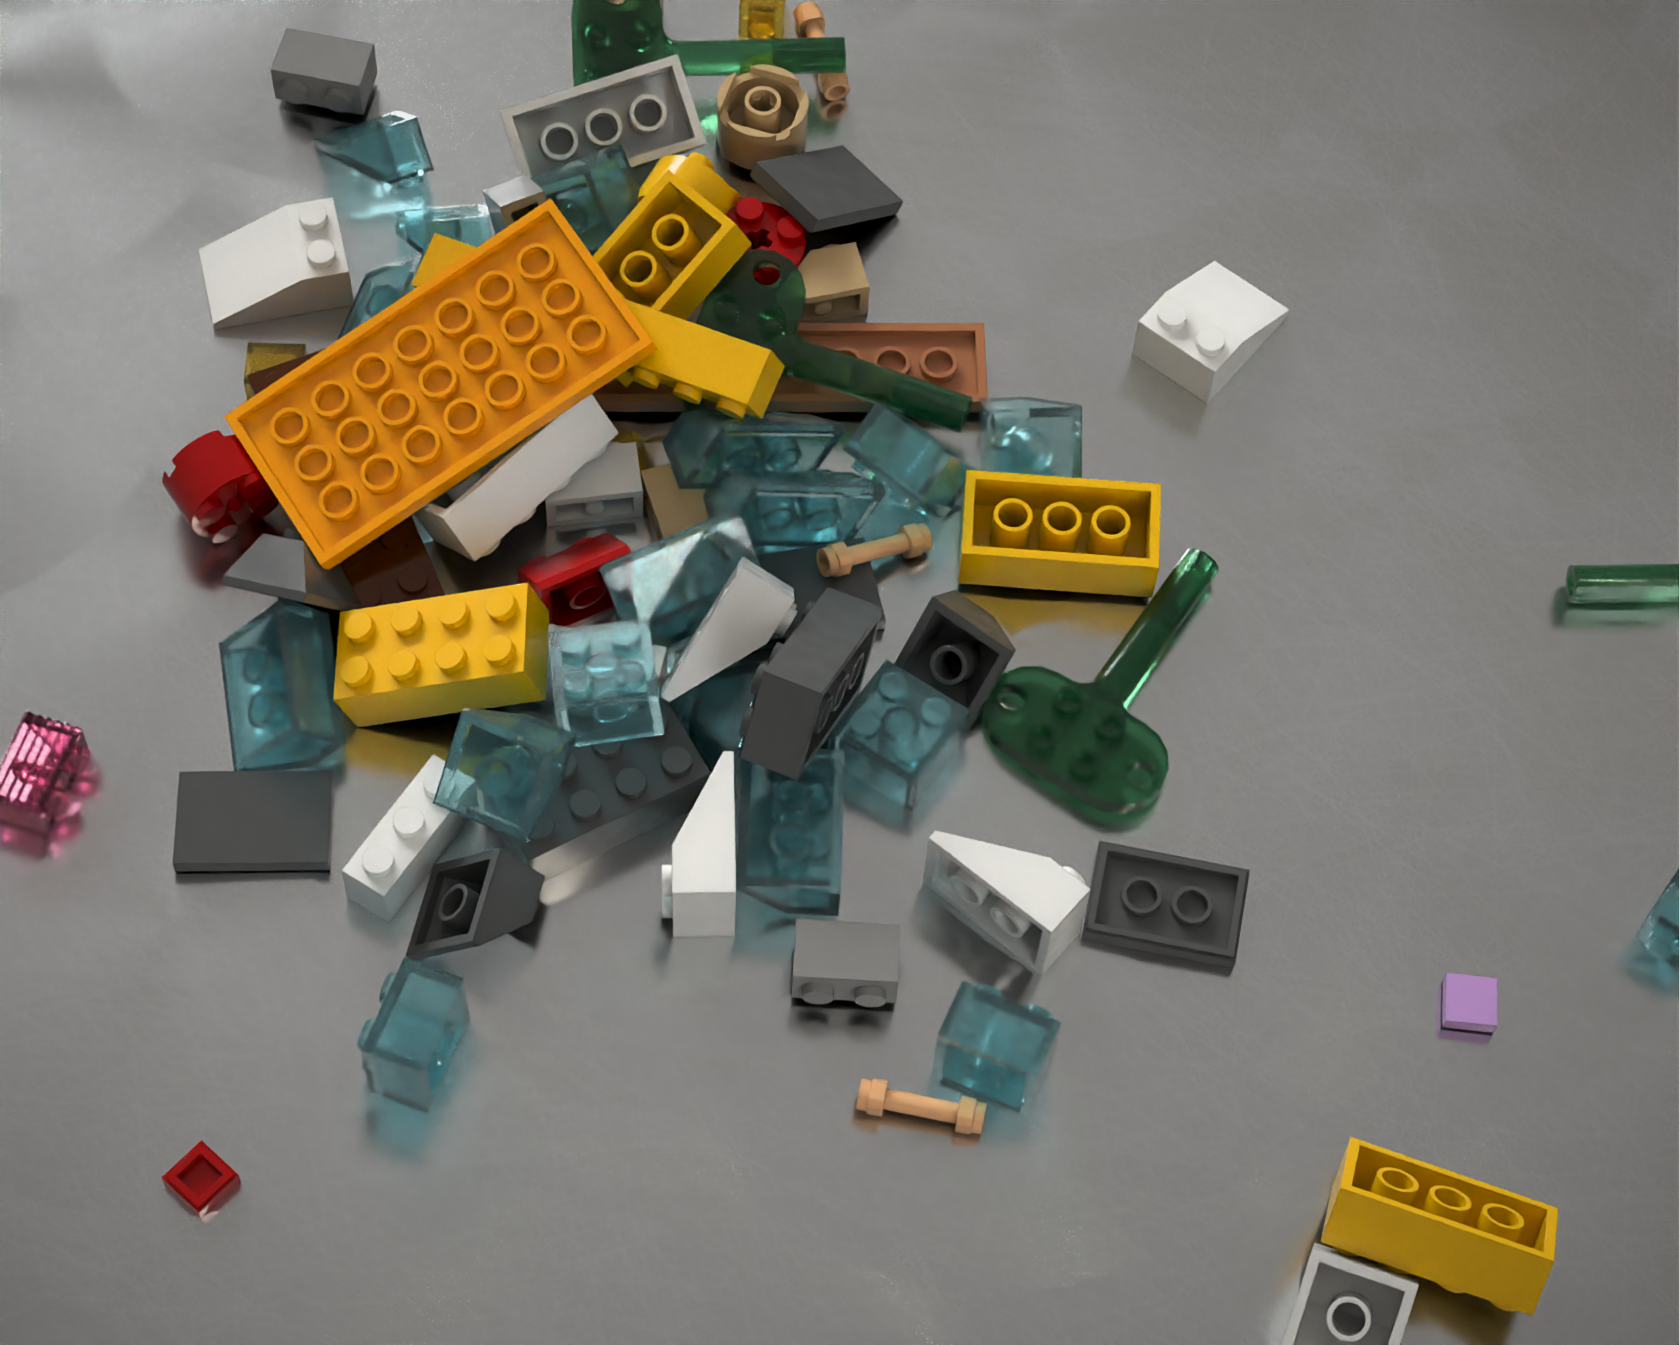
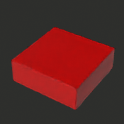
M202 1140L161 1177L164 1185L200 1219L241 1182L239 1175Z

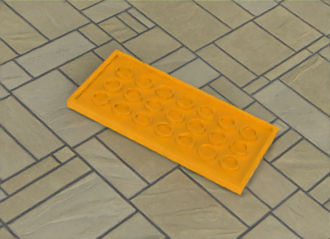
M550 198L226 414L224 418L323 569L330 570L655 352L657 348L651 337Z

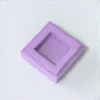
M1446 972L1443 979L1442 1027L1494 1033L1498 1026V978Z

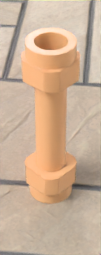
M804 2L798 5L793 12L797 30L801 37H807L820 70L818 72V85L827 100H840L850 92L848 76L844 67L836 65L824 34L825 17L822 10L815 2Z
M911 523L899 526L896 535L848 547L843 541L831 543L827 547L818 549L816 554L817 566L824 577H839L850 574L853 565L902 553L906 559L921 556L922 553L931 550L933 544L932 535L926 524Z
M876 1078L872 1080L861 1079L856 1110L866 1111V1114L882 1117L883 1110L953 1123L956 1124L954 1132L981 1135L987 1103L979 1102L976 1098L961 1096L960 1103L887 1089L888 1081Z

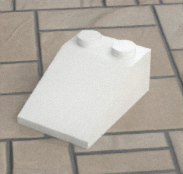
M333 197L285 205L199 249L214 330L354 305L349 269Z
M1213 261L1166 291L1138 321L1132 354L1208 404L1282 323L1290 310L1216 261Z
M742 557L663 681L660 697L670 702L767 644L773 633L782 637L797 614V610H795L797 604L793 603L795 600L794 588L745 557Z
M723 751L672 844V865H662V918H673V937L735 936L734 751Z
M936 830L928 840L923 883L1039 974L1043 975L1080 934L1091 889L1086 886L1083 877L1073 868L1068 866L1061 867L1050 857Z
M1314 1243L1281 1345H1400L1419 1287V1278L1398 1274L1379 1264L1358 1257L1346 1256L1335 1249Z

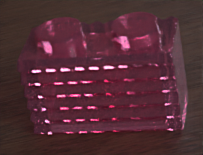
M30 711L24 713L0 762V820L48 834L55 820L61 821L64 818L70 804L71 796L68 790L71 789L72 782L76 776L82 777L85 774L91 758V750L88 748L83 730L79 726H72L67 722L62 723L58 719L52 720L40 714L34 715Z

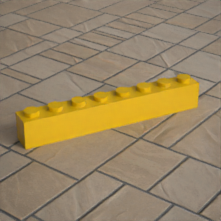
M434 233L411 285L417 288L477 247ZM623 299L657 348L655 352L626 370L631 373V379L653 389H657L659 383L674 388L673 393L676 396L694 404H700L702 398L717 403L715 407L717 410L736 419L742 420L745 414L759 419L763 418L785 367L772 350Z

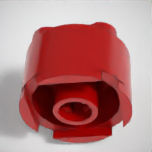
M745 197L740 199L736 206L728 211L726 216L737 224L752 245L717 284V289L727 301L738 307L748 310H764V305L776 303V296L804 260L806 246L805 228L783 207L773 203L761 202L754 197Z
M220 430L204 434L182 448L172 459L176 468L170 477L166 472H164L162 477L164 488L192 530L197 535L210 537L213 543L226 542L237 533L238 525L255 516L262 517L271 513L279 504L275 494L237 436H223Z

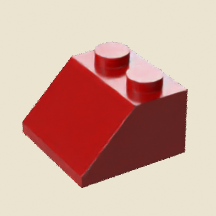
M608 532L594 538L585 537L579 539L568 549L549 557H536L529 561L525 567L517 570L518 584L529 583L549 610L550 624L575 628L633 603L632 552L626 543Z

